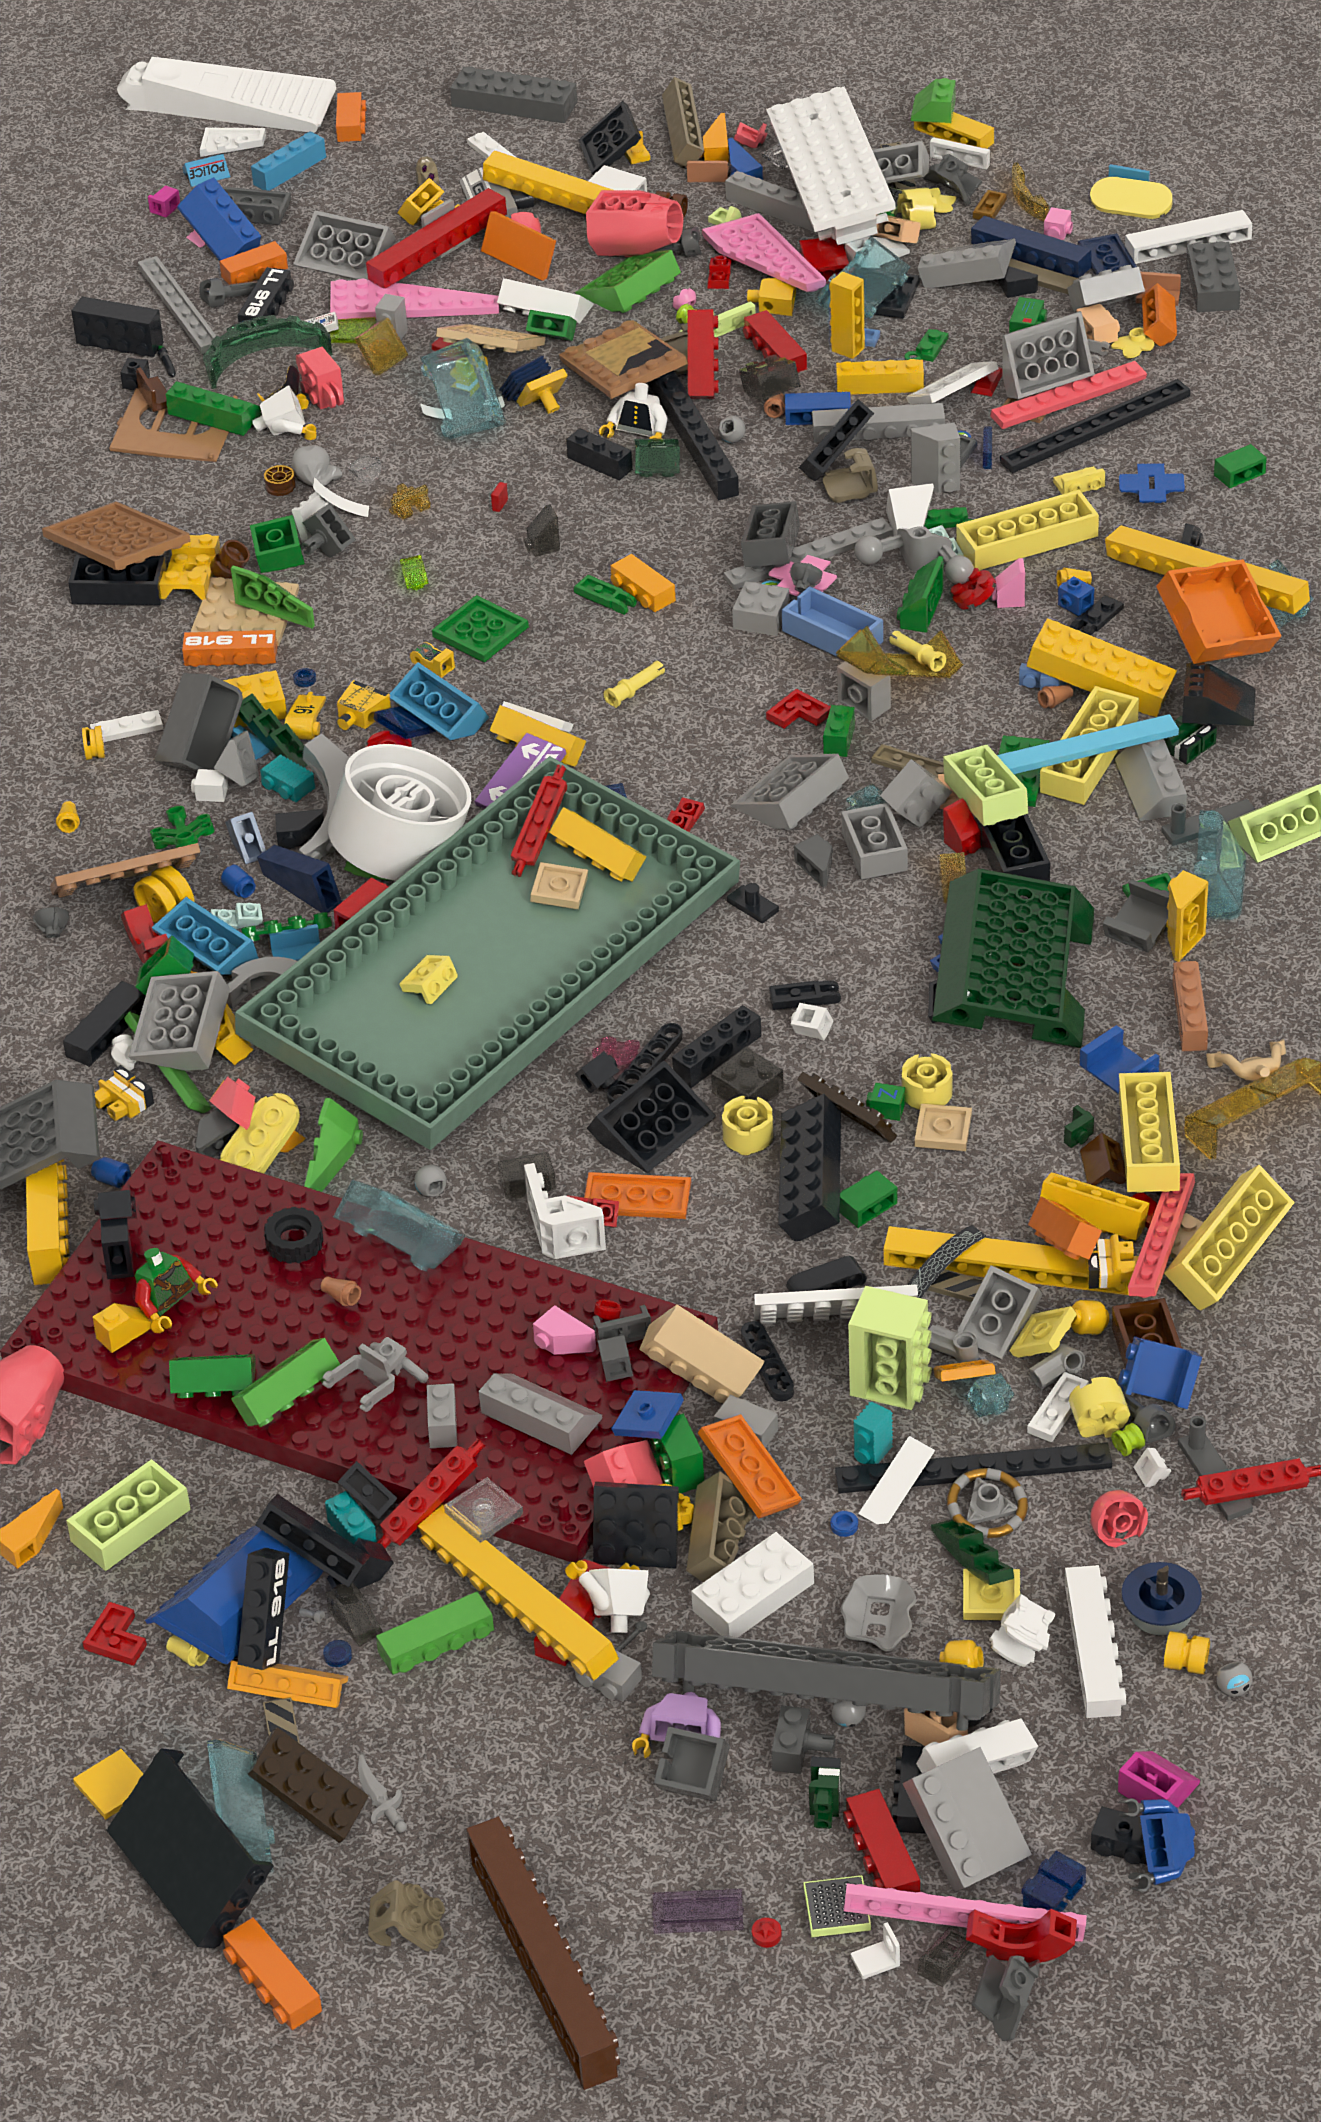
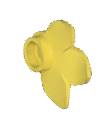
M939 188L930 189L931 196L936 197L937 200L935 212L947 213L953 210L951 205L955 203L956 196L941 195Z
M1139 327L1132 329L1129 332V336L1119 337L1118 341L1113 342L1111 348L1123 350L1124 357L1131 359L1139 356L1142 351H1151L1154 348V341L1144 334L1143 328Z

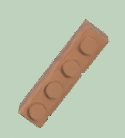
M1196 961L1173 963L1172 983L1182 1051L1207 1050L1208 1027L1199 964Z

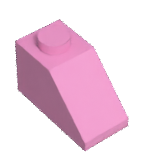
M1018 558L995 578L996 584L993 587L994 591L991 597L992 601L997 602V608L1025 607V568L1023 558Z
M555 1305L533 1323L534 1342L540 1348L546 1349L554 1355L593 1352L596 1349L595 1331Z

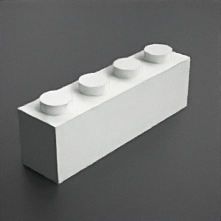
M1022 1719L1011 1722L1005 1720L988 1729L982 1727L968 1735L962 1736L959 1734L953 1736L948 1741L941 1743L932 1742L923 1748L916 1764L923 1774L981 1747L994 1774L1029 1762L1038 1745Z

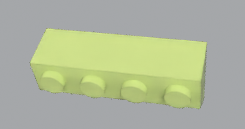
M1321 784L1306 788L1228 821L1235 841L1258 863L1320 837Z

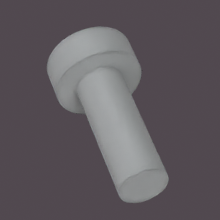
M301 1608L299 1611L300 1615L312 1618L314 1622L319 1624L325 1617V1612L320 1610L314 1612Z

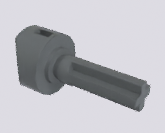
M699 228L683 229L681 237L676 243L652 252L665 250L680 251L683 249L686 257L701 255Z
M218 278L207 279L200 283V298L211 308L221 307L224 304L225 298L250 295L258 281L222 285L221 280Z
M1123 1392L1130 1415L1135 1419L1134 1424L1140 1428L1146 1443L1172 1436L1176 1426L1175 1419L1166 1410L1157 1404L1144 1407L1130 1395Z

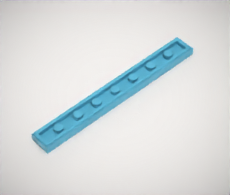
M1168 714L997 756L1013 774L1176 736L1179 733V728L1171 715Z

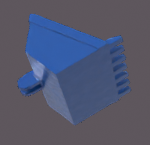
M253 1526L235 1537L230 1542V1546L221 1550L216 1555L217 1558L202 1567L203 1571L188 1580L189 1584L178 1589L174 1593L175 1597L164 1602L159 1607L160 1610L150 1615L145 1622L147 1624L156 1623L223 1664L231 1662L239 1654L247 1557L249 1553L262 1548L290 1553L284 1610L324 1572L257 1526Z

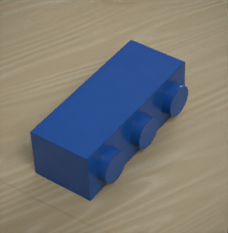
M850 392L785 394L786 425H812V411L849 409L851 406Z

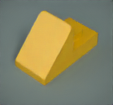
M639 131L641 139L638 143L624 153L631 165L651 160L649 152L643 145L642 131Z

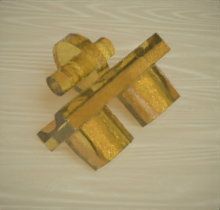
M404 483L398 484L397 492L391 498L392 507L389 509V512L392 515L397 514L403 520L413 515L411 507L414 505L420 512L429 509L431 502L427 496L428 487L424 484L414 489L413 486L407 488Z

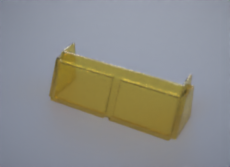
M868 626L860 629L836 652L837 657L864 673L874 675L950 678L963 666V663L942 630L927 643L933 647L934 651H940L946 655L945 666L937 672L930 670L926 664L918 663L915 656L911 654L884 653Z
M1306 1057L1299 1058L1271 1072L1268 1077H1261L1185 1116V1136L1209 1159H1216L1218 1129L1305 1084H1308L1321 1096V1062Z

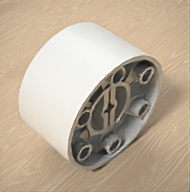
M379 744L365 747L355 752L346 763L328 822L329 838L335 849L356 867L372 875L397 881L464 826L471 804L470 788L455 768L437 756L423 750L395 744Z

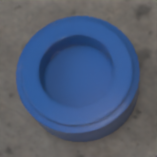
M849 1511L837 1512L831 1518V1530L834 1534L841 1537L851 1536L858 1530V1518Z

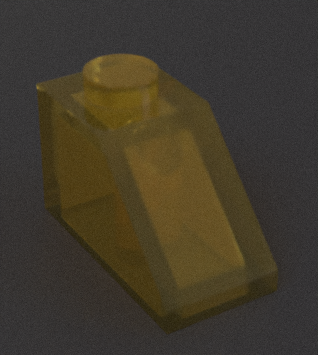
M964 852L938 855L939 877L944 903H947L950 881L966 874Z

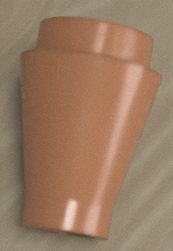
M773 391L764 404V411L771 418H777L785 412L784 395L781 391Z
M1069 684L1045 686L1038 692V701L1043 708L1050 707L1052 709L1068 698L1073 697V689Z
M325 1277L321 1282V1291L330 1295L343 1306H353L360 1299L361 1288L355 1281Z

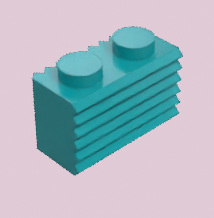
M281 754L260 769L262 785L267 790L272 789L278 792L284 799L298 802L315 789L314 773L305 767L303 768L302 765L300 766L292 760L286 759Z
M868 1402L865 1409H862L859 1416H856V1419L853 1420L854 1457L862 1464H878L893 1447V1413L891 1410L874 1402Z
M344 1491L326 1500L327 1520L330 1526L333 1527V1530H336L337 1534L352 1544L358 1538L377 1542L376 1526L348 1491Z

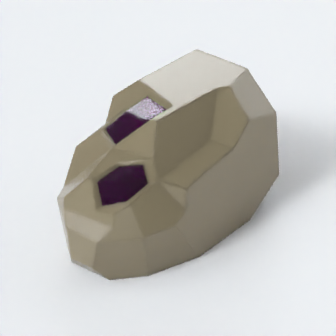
M428 156L421 157L415 167L418 188L429 178L439 186L438 170L435 162Z

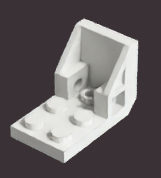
M534 1163L524 1165L527 1201L542 1254L553 1259L606 1250L602 1209L568 1196L548 1198L547 1191H542L541 1189L544 1188L542 1173H537Z

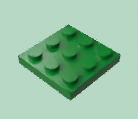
M476 595L433 628L432 637L485 663L529 628V623L527 619Z

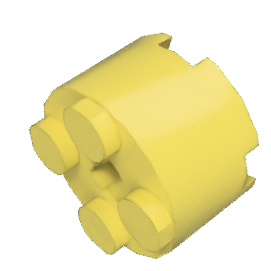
M930 189L902 190V194L898 195L897 210L898 213H902V218L920 222V230L936 227L934 210L937 209L936 197L931 196Z
M932 1053L931 1057L919 1058L918 1054L907 1059L902 1066V1087H905L906 1103L919 1110L921 1104L946 1105L952 1098L953 1073L950 1062L944 1057Z
M740 1096L725 1104L722 1114L723 1141L727 1147L741 1155H749L764 1150L773 1141L772 1108L768 1102L757 1097L756 1101L752 1099L745 1100V1096Z
M1108 1377L1092 1378L1091 1384L1081 1389L1079 1385L1076 1386L1070 1393L1068 1401L1082 1437L1087 1438L1104 1434L1106 1438H1109L1114 1431L1124 1427L1129 1420L1130 1412L1122 1389L1117 1385L1115 1379Z

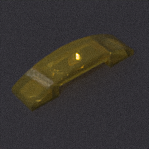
M1018 162L1013 163L1012 193L1015 200L1028 214L1044 221L1049 213V205L1041 194L1033 196L1025 186V172Z

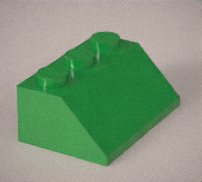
M938 556L917 570L914 579H910L908 593H904L902 607H899L897 611V621H900V629L927 633L944 591L943 556Z
M255 1354L173 1358L169 1360L170 1393H177V1398L194 1397V1392H204L205 1397L221 1396V1391H232V1396H235L255 1382Z

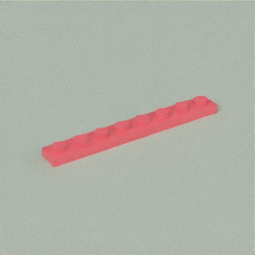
M1136 361L992 409L990 417L1001 429H1005L1121 389L1146 379L1147 373Z
M1180 1173V1191L1161 1193L1128 1285L1129 1296H1139L1142 1298L1156 1296L1195 1185L1194 1173Z

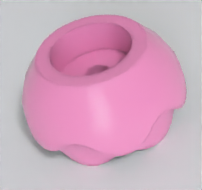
M690 288L683 289L680 295L673 298V307L676 310L684 304H690L693 307L696 303L695 291Z

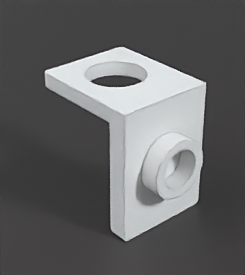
M888 1922L883 1924L882 1942L851 1953V1959L862 1979L900 1966V1945Z

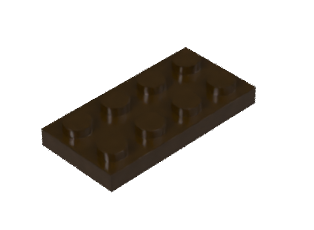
M802 1071L797 1080L814 1097L825 1094L842 1114L888 1142L892 1143L898 1136L891 1129L893 1125L884 1119V1115L873 1108L871 1110L864 1107V1103L853 1096L851 1098L844 1095L845 1092L837 1086L832 1085L830 1087L817 1074L813 1073L810 1076Z
M278 1727L271 1732L247 1775L338 1843H341L346 1838L369 1795Z

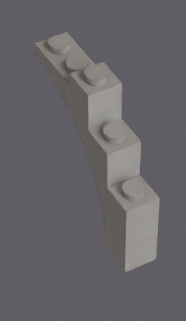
M322 733L304 745L303 761L314 771L322 784L327 799V814L321 827L312 839L298 851L300 854L318 860L326 854L336 851L328 835V822L346 763L349 760V757Z

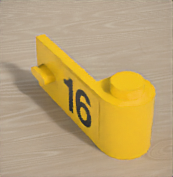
M308 692L307 695H298L285 718V724L289 725L299 739L312 740L320 734V722H317L316 718L325 703L326 696H315L313 692Z

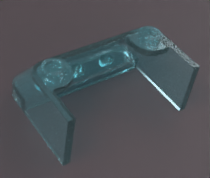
M352 1179L333 1216L338 1220L354 1225L353 1231L365 1237H367L368 1233L376 1235L411 1255L410 1261L413 1262V1265L426 1272L429 1268L435 1269L461 1245L466 1236L386 1190Z
M221 1739L207 1740L216 1813L254 1860L272 1863L270 1844H275L273 1826L267 1827L261 1784L247 1775L257 1758V1752Z

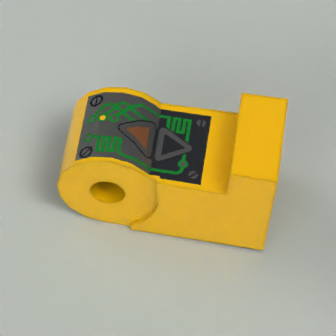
M423 642L410 653L412 663L416 664L419 662L441 678L455 668L453 651L447 648L441 651L434 648L432 644Z

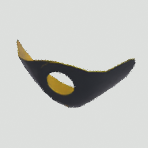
M289 366L286 382L274 393L289 385L297 396L300 373L294 366ZM257 393L260 400L262 402L265 401V399L259 393Z

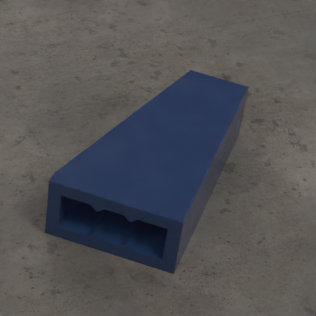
M273 845L257 856L261 871L265 877L319 912L329 913L342 903L329 863L277 845Z

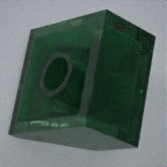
M634 439L635 473H640L642 477H651L653 473H662L664 477H673L675 473H680V446L678 439Z

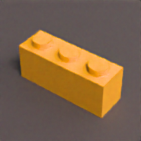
M630 554L611 565L610 578L612 584L622 588L630 595L632 594L635 599L640 601L644 608L657 612L676 601L675 584L634 555Z

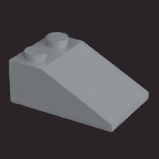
M991 1265L956 1333L961 1331L974 1333L977 1337L979 1349L1003 1359L1033 1314L1043 1294L1038 1287Z

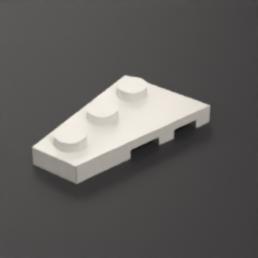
M205 128L200 147V157L262 147L266 137L265 128Z
M316 491L309 496L308 501H302L300 507L292 509L302 542L312 536L302 522L330 503Z

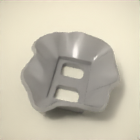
M884 1574L865 1575L857 1578L852 1583L850 1591L840 1608L845 1622L844 1635L848 1639L871 1642L886 1652L893 1650L908 1635L912 1627L909 1609L915 1605L916 1595L908 1582L903 1578ZM872 1603L889 1604V1614L886 1616L871 1614ZM868 1625L885 1626V1636L882 1638L867 1636Z

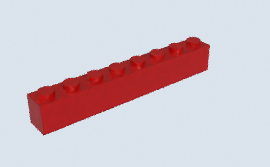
M490 188L477 194L367 261L368 280L385 289L486 228L491 211H496L504 216L507 215L505 197Z

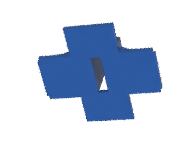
M1164 463L1137 464L1138 474H1120L1119 476L1120 491L1139 494V502L1142 503L1166 502V494L1170 492H1184L1185 490L1183 473L1165 474ZM1149 477H1154V489H1149Z

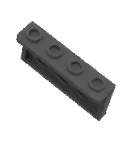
M222 187L247 219L254 223L280 225L291 201V192Z

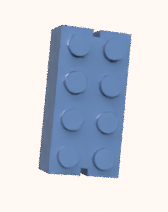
M810 586L797 596V600L794 599L782 609L783 632L845 661L855 654L865 658L868 655V651L872 652L883 642L882 619Z

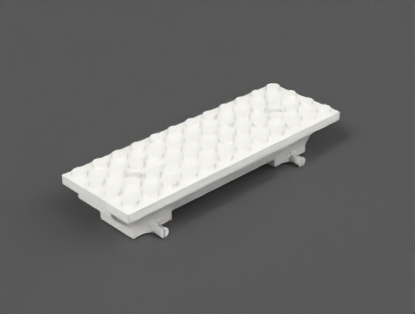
M845 86L841 88L835 87L824 93H814L810 97L803 99L797 98L789 103L776 104L766 109L814 232H818L819 240L832 237L836 240L837 245L878 234L877 224L888 221L887 213L884 212L896 209L895 201Z

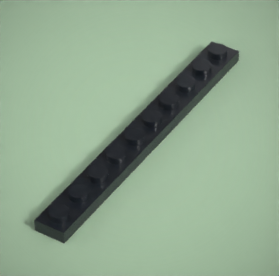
M1173 380L1000 455V463L1013 474L1190 397L1191 389L1180 380Z
M1108 1442L929 1459L912 1487L953 1483L962 1474L979 1468L1001 1470L1012 1477L1112 1468V1459ZM892 1462L835 1467L838 1494L873 1491Z

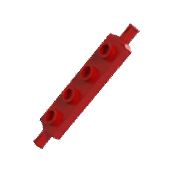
M558 764L553 776H544L511 853V859L516 862L512 870L514 876L518 875V877H521L525 865L535 866L567 790V782L562 779L566 771V767L563 765L560 767V764Z
M477 1438L467 1450L456 1446L380 1524L384 1535L376 1543L382 1544L385 1549L392 1542L401 1546L418 1528V1525L431 1515L478 1466L474 1457L486 1447L483 1442Z
M1300 1458L1203 1475L1198 1477L1196 1487L1182 1489L1181 1494L1184 1501L1199 1498L1206 1506L1307 1487L1309 1478L1321 1476V1465L1305 1467Z

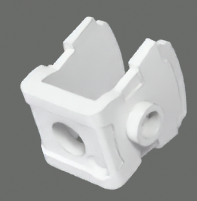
M1020 1594L1004 1612L1000 1629L995 1630L990 1637L991 1648L1006 1660L1019 1666L1025 1667L1030 1662L1034 1663L1035 1651L1047 1650L1050 1634L1047 1633L1048 1625L1055 1617V1613L1044 1609Z

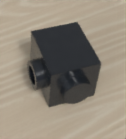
M127 358L120 372L122 389L135 390L138 388L136 368L141 367L147 378L150 377L148 360Z
M603 1051L576 1072L575 1075L587 1091L592 1093L600 1086L606 1089L616 1080L613 1076L619 1072L614 1058Z

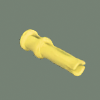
M900 631L892 632L897 639L890 636V643L915 656L918 663L928 665L929 669L934 672L940 671L945 666L946 655L943 652L934 651L933 647L928 644L921 645Z
M655 661L630 679L620 680L617 686L604 691L605 701L617 708L626 698L634 697L635 691L664 674V668L658 670L663 664Z

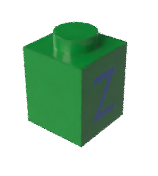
M875 1083L873 1092H868L866 1107H870V1110L871 1108L877 1110L884 1115V1119L900 1121L906 1104L905 1087Z

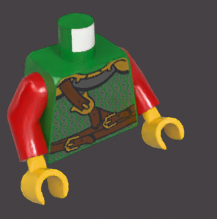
M151 1248L144 1254L147 1263L135 1273L137 1283L135 1302L148 1319H152V1331L161 1333L164 1332L161 1324L165 1329L172 1326L171 1319L161 1315L195 1288L194 1282L198 1284V1291L202 1295L211 1294L205 1287L206 1283L212 1288H216L218 1285L212 1278L204 1279L201 1277L202 1273L196 1267L177 1254L169 1255L160 1252L158 1248Z

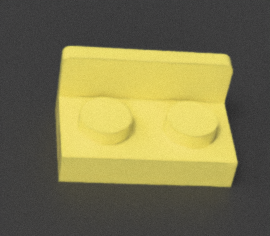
M1094 466L1053 477V483L1062 495L1077 490L1081 492L1098 490L1101 487H1105L1104 469L1096 470Z
M426 955L399 985L403 992L422 993L426 1004H432L458 977V974L450 956Z

